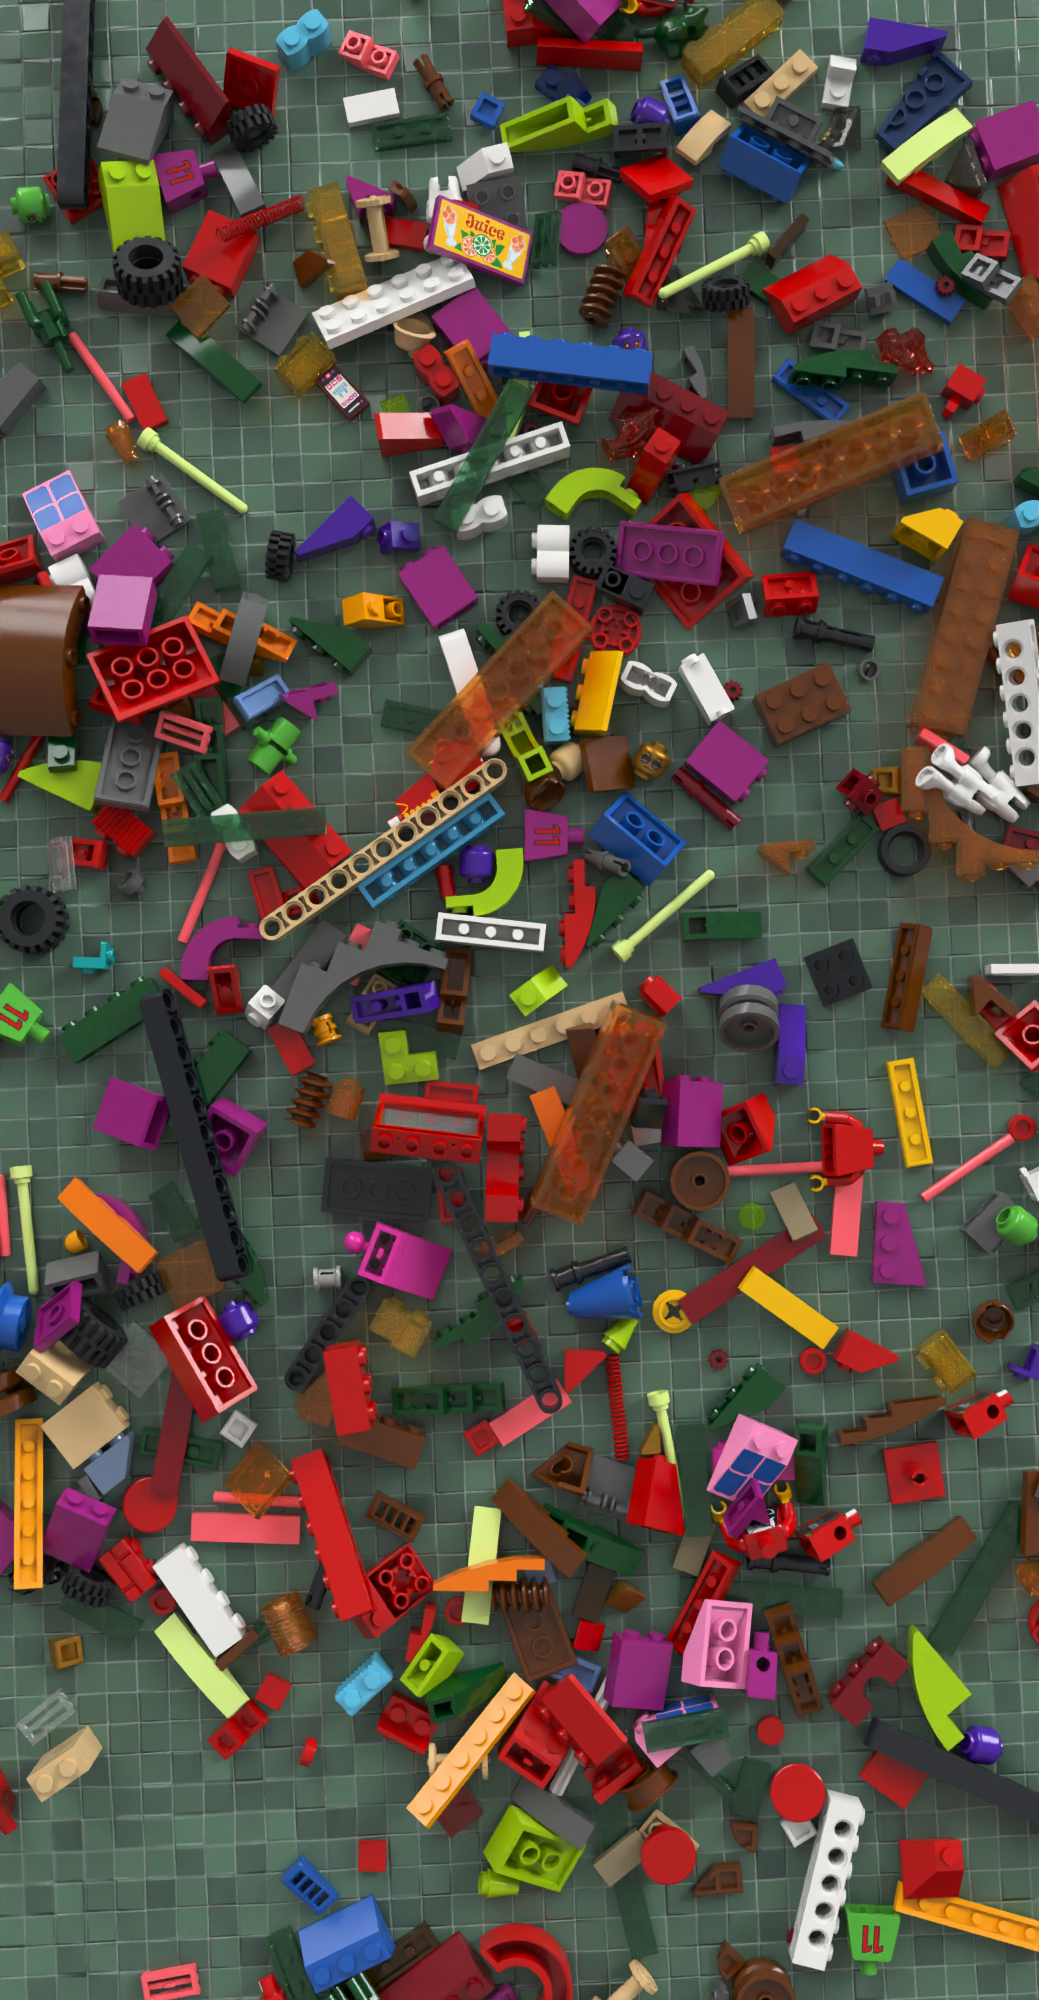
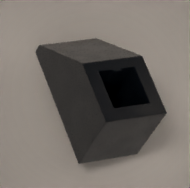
M606 563L595 589L614 604L627 607L642 617L655 584Z
M640 1088V1092H632L630 1125L634 1128L661 1129L668 1099L654 1088Z

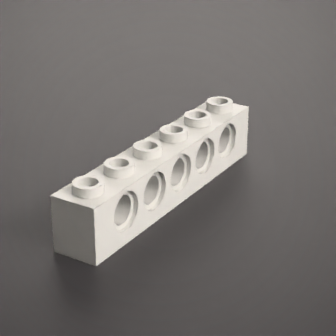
M561 421L410 471V480L420 507L570 457V444Z
M1034 619L996 625V631L993 632L994 645L999 648L1000 656L996 660L998 674H1002L1003 685H1000V697L1006 704V712H1003V722L1005 728L1009 729L1010 737L1006 740L1008 754H1012L1013 765H1010L1011 780L1015 781L1016 787L1039 784V655ZM1014 642L1019 643L1021 646V653L1018 657H1014L1010 653V646ZM1017 669L1024 672L1025 679L1022 684H1017L1013 679V674ZM1020 696L1025 697L1028 701V707L1025 711L1019 710L1016 705L1017 699ZM1023 723L1031 727V735L1028 738L1020 734V726ZM1026 750H1030L1035 756L1032 764H1027L1023 760V754Z
M826 1789L825 1802L817 1827L818 1834L815 1835L794 1924V1933L788 1950L791 1961L794 1964L825 1971L827 1961L830 1962L832 1959L833 1944L831 1941L833 1934H837L839 1929V1907H843L845 1904L846 1890L844 1886L846 1879L849 1880L852 1874V1862L850 1860L852 1852L856 1853L858 1848V1826H862L865 1819V1809L856 1796ZM847 1822L844 1829H835L837 1823ZM833 1849L841 1850L835 1857L828 1856L829 1852ZM825 1877H834V1880L831 1883H822ZM819 1904H828L826 1909L822 1911L816 1910ZM813 1931H821L818 1937H809Z

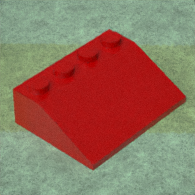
M680 493L649 522V524L719 531L690 493ZM724 538L718 586L655 579L647 580L655 584L654 589L687 630H689L740 590L755 574L727 539Z
M187 615L150 629L147 647L109 645L86 654L93 677L118 724L220 683Z

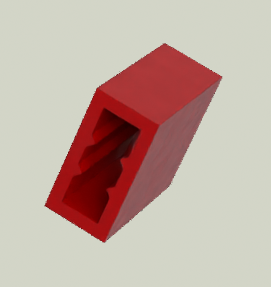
M209 210L182 267L190 283L199 287L202 285L207 286L220 297L229 296L234 299L261 242L256 230L240 237L237 236L233 240H227V242L221 240L218 230L219 239H217L215 234L216 228L233 220Z

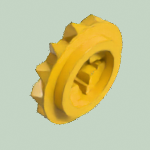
M669 1289L659 1294L653 1303V1318L662 1330L669 1333H679L691 1326L681 1308L678 1310L682 1318L681 1320L674 1315L665 1319L669 1313L666 1303L668 1302L674 1307L679 1305L677 1300L686 1295L685 1292Z

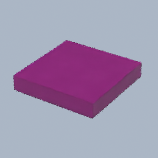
M74 1280L37 1309L34 1349L42 1353L79 1324L82 1284Z

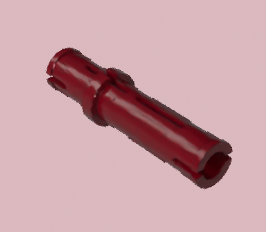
M683 766L670 778L688 793L687 796L690 799L694 798L727 826L730 831L742 819L741 816L737 815L704 786L705 783L702 780L698 781Z

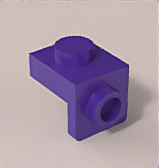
M389 521L381 526L377 534L380 553L387 554L392 550L406 552L421 550L419 523Z
M1032 1343L1023 1368L1008 1362L1007 1368L1014 1371L1012 1376L1028 1382L1029 1378L1039 1380V1345Z

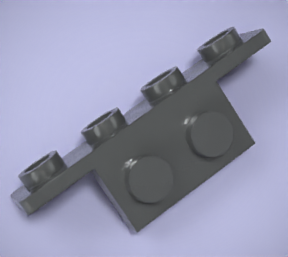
M776 96L766 118L741 105L738 107L737 112L741 118L740 122L747 127L754 129L756 125L764 130L763 134L773 140H777L779 137L786 141V145L796 152H800L802 149L810 153L809 157L819 164H824V162L832 163L834 159L833 153L813 143L824 123L823 119L779 96Z

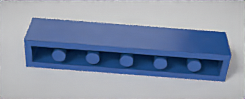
M502 332L500 334L492 333L487 365L489 376L648 395L653 366V353L642 348L627 350L621 349L616 345L602 347L595 346L590 342L568 343L564 339H554L551 341L543 340L533 335L518 337L508 332Z
M796 518L780 553L789 563L795 565L804 564L809 566L812 572L832 575L839 583H852L859 586L862 592L868 594L877 593L884 596V600L893 604L900 602L907 605L909 610L919 614L923 612L928 613L931 610L944 580V577Z

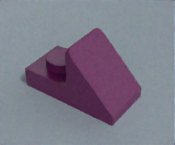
M347 175L345 179L347 191L360 224H362L367 212L366 208L356 207L355 201L369 198L372 195H390L391 202L382 205L384 216L387 214L394 217L398 208L395 195Z
M326 681L278 695L279 699L310 719L318 721L313 701L315 700L316 703L330 701L332 695L338 694L336 683Z
M752 1478L724 1512L723 1518L728 1535L738 1538L752 1520L771 1525L758 1479Z

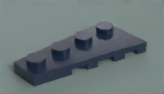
M935 48L930 60L921 68L911 87H908L898 106L894 107L878 130L876 139L891 153L894 152L903 143L931 124L972 88L973 80Z

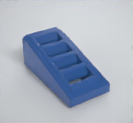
M681 74L659 82V88L664 103L667 106L668 116L676 136L688 133L700 120L699 111L685 76ZM682 88V90L669 94V91Z
M303 1854L282 1874L281 1882L319 1916L340 1897L336 1889ZM303 1872L305 1875L298 1881L296 1877ZM310 1878L313 1882L305 1889L302 1885ZM318 1885L321 1889L312 1896L310 1892ZM326 1892L329 1896L319 1904L317 1900Z

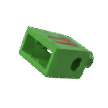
M9 983L0 995V1039L23 1047L28 1039L32 1038L43 1045L51 1033L50 1030L40 1025L44 1018L43 1011L13 984Z
M845 1903L843 1912L850 1955L854 1960H861V1973L870 1976L876 1975L877 1961L890 1962L892 1960L900 1916L897 1911L893 1910V1906Z

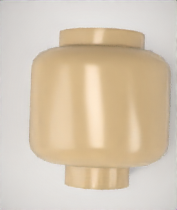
M565 742L550 754L549 761L553 768L551 773L555 774L560 780L571 781L584 771L579 743Z

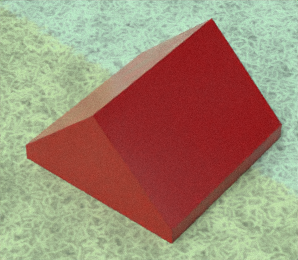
M537 382L528 407L578 426L586 414L594 388Z
M33 534L0 543V585H9L36 577L38 572L44 571Z

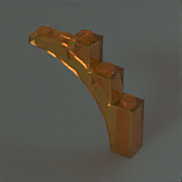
M929 746L901 747V811L904 815H908L909 819L925 818V814H929V843L931 846H935L936 850H950L952 845H956V874L958 877H963V881H980V876H986V866H991V870H1006L1007 865H1019V869H1035V864H1039V850L1018 849L1006 846L976 833L951 810L938 788L922 790L916 786L915 780L918 773L927 766L933 767L931 762L932 752Z

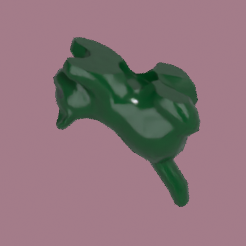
M684 2L682 14L666 18L657 27L634 31L633 36L639 39L655 38L659 47L665 51L667 58L671 60L682 59L687 53V41L690 39H700L708 32L709 26L704 24V19L709 8L706 6L696 8Z

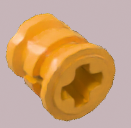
M332 1013L315 1018L311 1025L315 1029L313 1031L314 1036L319 1039V1042L316 1044L317 1047L331 1044L342 1038V1035L337 1034L335 1031L337 1026L336 1023H332Z

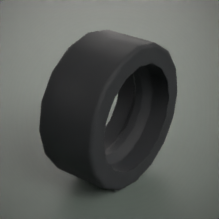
M906 824L896 826L885 833L879 841L877 849L879 863L885 871L893 876L906 877L914 875L923 869L930 860V841L926 834L916 826ZM897 836H910L919 845V857L911 866H898L889 856V845Z

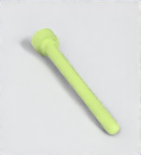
M762 231L752 235L750 240L747 241V245L661 288L658 292L659 297L666 299L749 255L761 256L770 250V241L767 235Z
M149 427L142 432L137 441L139 447L146 452H157L241 514L247 512L248 507L245 503L162 444L158 433Z
M712 870L704 872L627 940L625 938L622 941L617 940L610 946L613 953L625 963L632 957L631 953L637 944L714 879V872Z
M32 1165L10 1167V1177L14 1179V1184H17L28 1291L31 1295H36L40 1289L28 1182H31L30 1176H33Z
M668 1390L653 1391L647 1394L649 1406H652L653 1411H656L666 1462L676 1464L683 1520H685L688 1514L666 1410L669 1408Z

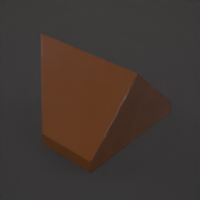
M568 1441L563 1448L530 1474L558 1490L584 1497L594 1449Z

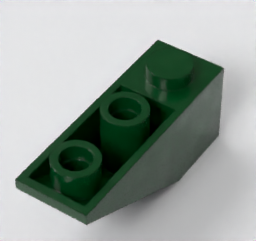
M296 617L288 619L293 627L291 631L302 641L307 638L313 643L311 648L321 657L327 655L332 659L331 665L343 675L347 672L353 676L373 653L371 646L350 629Z
M629 873L625 877L614 874L603 885L585 947L587 949L592 945L597 948L607 937L604 932L610 926L615 929L625 919L622 913L629 906L634 909L643 900L644 897L641 893L645 888Z
M708 911L684 912L680 915L681 942L762 939L761 912Z
M757 1363L755 1366L750 1365L742 1374L743 1380L737 1387L733 1385L726 1392L724 1403L720 1407L715 1406L707 1415L706 1419L708 1421L706 1425L708 1429L713 1431L736 1421L738 1414L748 1417L768 1409L786 1387L760 1363Z
M801 1421L795 1426L794 1438L798 1440L794 1449L797 1503L824 1506L828 1424Z
M501 1662L451 1674L447 1679L427 1692L426 1700L431 1724L460 1718L495 1696L507 1682L504 1663Z

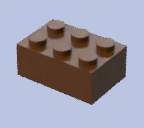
M829 661L755 695L752 700V704L774 749L841 719L852 710Z

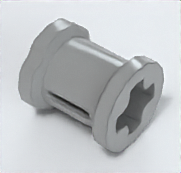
M341 1265L336 1266L334 1269L314 1267V1290L319 1291L320 1288L337 1287L338 1290H342L343 1274Z

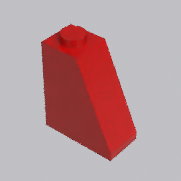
M431 413L374 414L382 458L444 448L443 437L434 423Z
M660 427L657 428L643 449L626 487L635 491L639 495L641 503L646 506L667 477V471H671V467L675 465L681 444L680 440Z
M650 1454L649 1458L638 1457L626 1523L666 1534L684 1536L685 1527L676 1464L666 1462V1457L658 1454Z

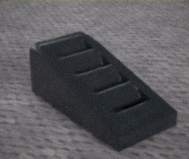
M757 54L721 76L716 87V93L732 109L755 92L775 72ZM754 67L761 76H758L752 68Z

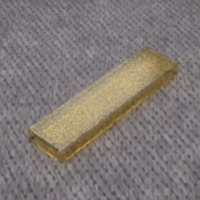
M937 973L922 988L921 995L993 1069L997 1068L1012 1053L994 1036L996 1030L980 1014L970 1017L969 1003L940 973Z

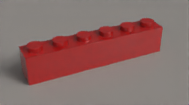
M321 1448L292 1459L293 1468L289 1469L293 1483L298 1484L301 1492L298 1495V1501L301 1509L307 1511L309 1518L306 1521L307 1530L311 1537H315L318 1546L314 1548L318 1563H323L326 1572L323 1575V1581L327 1591H332L334 1601L331 1602V1606L336 1619L340 1618L341 1622L347 1623L378 1611L327 1451Z

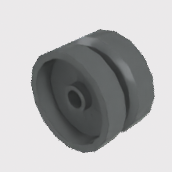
M746 984L726 991L720 998L719 1035L722 1042L733 1050L748 1053L763 1051L771 1047L778 1039L780 1032L778 1019L779 1004L776 996L769 989L759 985Z

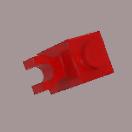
M959 363L940 394L949 400L940 415L950 420L958 406L967 411L972 403L978 405L986 392L982 387L987 379Z

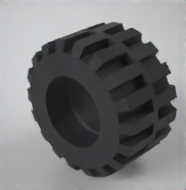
M138 236L134 237L133 240H126L123 242L124 245H119L116 248L117 252L113 254L112 263L118 294H121V298L124 301H129V304L133 306L139 305L140 308H157L159 305H168V301L173 302L176 299V295H180L182 292L181 288L183 287L180 255L177 248L171 246V242L167 240L162 241L160 237L151 238V236H145L140 238Z
M22 885L20 886L21 889H11L9 896L5 894L1 898L4 901L0 905V933L2 934L0 938L2 941L8 943V946L12 949L29 954L50 952V948L55 949L58 947L59 944L57 942L59 940L63 941L66 937L63 934L64 930L69 929L66 919L70 918L69 913L65 912V908H67L65 903L59 900L60 897L39 886ZM37 904L42 907L45 913V923L38 933L29 936L24 934L20 927V916L27 907Z
M81 1299L79 1324L62 1336L60 1341L86 1363L105 1369L128 1343V1338L121 1326L110 1315L95 1304Z

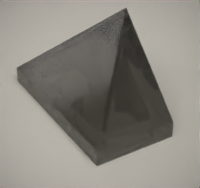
M859 105L835 108L820 147L830 152L861 150V109Z
M970 137L965 140L944 182L979 200L985 193L987 184L972 138Z
M677 265L670 267L661 288L684 277ZM691 286L666 299H661L657 295L656 310L687 315L704 311L702 303Z

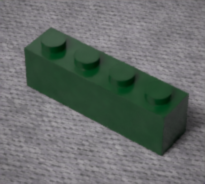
M144 976L139 977L130 983L131 988L126 992L118 991L107 998L109 1003L101 1008L97 1005L84 1013L86 1016L78 1023L76 1020H73L61 1028L63 1032L57 1035L74 1063H82L144 1023L139 1004L140 998L160 990L153 978L147 977L145 979Z
M223 1031L222 1034L217 1032L210 1040L208 1045L211 1048L205 1056L200 1054L194 1061L207 1110L253 1052L228 1031ZM169 1112L166 1124L174 1130Z

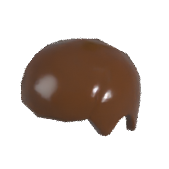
M549 772L526 784L524 798L531 808L545 812L559 803L565 794L566 786L555 774Z
M989 1300L981 1303L973 1313L972 1325L978 1338L991 1344L994 1340L1006 1339L1014 1327L1015 1317L1007 1304L998 1300Z

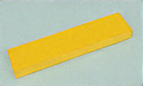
M914 1058L885 1062L905 1168L933 1164Z
M752 1266L737 1287L823 1350L839 1328L754 1266Z

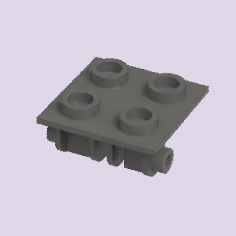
M518 175L466 185L467 200L470 203L478 204V211L527 230Z
M270 283L269 286L264 284L237 324L236 329L280 357L309 312L279 294V289L274 284Z
M163 474L156 478L154 476L147 478L144 486L117 502L132 525L135 524L140 530L145 526L156 537L153 541L154 544L192 520Z
M593 1454L584 1497L580 1496L577 1506L626 1522L636 1467Z

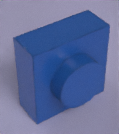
M481 92L470 113V120L494 131L506 108L505 102Z

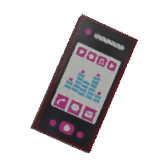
M335 363L315 380V384L350 422L370 406V402Z

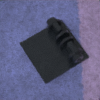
M853 938L804 957L824 1007L873 988Z

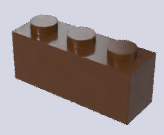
M382 1415L381 1418L376 1417L371 1430L341 1435L337 1444L415 1470L427 1434L423 1433V1429L419 1426L407 1424V1427L396 1424V1419Z

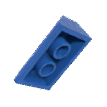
M742 124L730 136L717 166L722 168L727 176L732 178L738 177L746 181V185L751 189H761L768 193L772 200L779 203H787L797 190L812 159L790 149L778 140L767 137L763 132Z
M627 792L603 814L588 834L596 844L603 847L606 851L612 852L618 858L630 861V871L648 886L656 880L687 843Z
M373 1894L299 1930L304 1967L316 1994L391 1958L396 1948Z

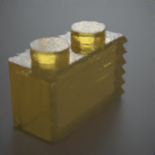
M313 332L308 336L300 337L295 343L294 350L289 355H282L275 367L277 378L299 399L315 384V380L336 363L335 354Z
M941 1328L915 1347L919 1353L916 1359L925 1370L928 1368L932 1370L935 1374L932 1380L942 1392L946 1389L951 1394H954L978 1375L952 1339Z

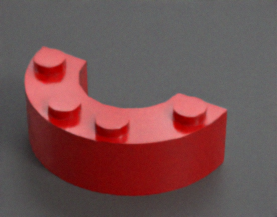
M488 1113L485 1221L518 1222V1214H523L524 1197H518L519 1180L524 1181V1164H519V1154H525V1138H520V1134H526V1117H521V1114Z
M509 1923L495 1927L480 1937V1953L498 1973L507 1967L522 1966L529 1968L539 1976L543 1987L535 2000H572V1974L568 1957L559 1942L548 1932L530 1924Z

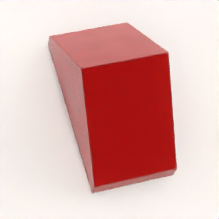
M70 838L64 864L106 872L111 846L100 840Z
M564 1348V1390L569 1394L607 1356L606 1352L602 1348Z

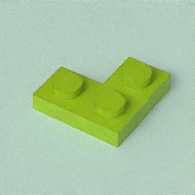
M406 1028L380 1030L378 1032L385 1085L439 1079L436 1051L409 1054Z

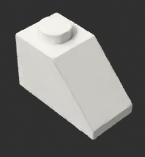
M507 142L481 148L456 167L463 195L467 194L466 185L514 176V167Z

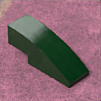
M951 231L932 239L926 252L942 277L944 278L945 275L947 278L951 276V280L955 279L953 283L957 284L955 289L960 295L982 310L987 309L993 298L982 293L961 277V272L974 257L972 250L962 254Z

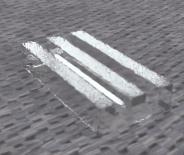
M61 836L48 840L53 893H63L64 891L77 889L72 836Z
M62 1687L16 1724L32 1746L78 1709L75 1704L72 1705L69 1696L64 1695ZM57 1698L60 1700L57 1705L27 1728L25 1725ZM62 1707L67 1709V1711L36 1736L32 1734L35 1729Z

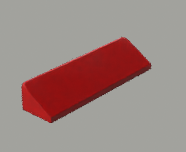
M538 37L536 65L641 71L643 43L589 40L585 44L581 39Z
M921 170L916 174L913 172L898 186L889 176L885 182L964 224L981 225L991 207Z
M672 196L666 199L622 293L624 297L649 309L652 308L697 211L680 197Z
M713 1550L667 1637L674 1644L673 1649L682 1656L684 1655L704 1599L723 1601L742 1566V1563L716 1550Z

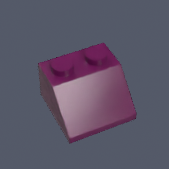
M222 1097L210 1106L208 1115L224 1171L236 1177L257 1148L269 1124L227 1098Z

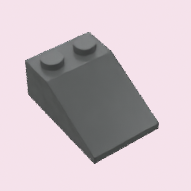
M122 77L113 92L97 145V152L149 165L174 121V91L159 85H150L138 82L132 78Z

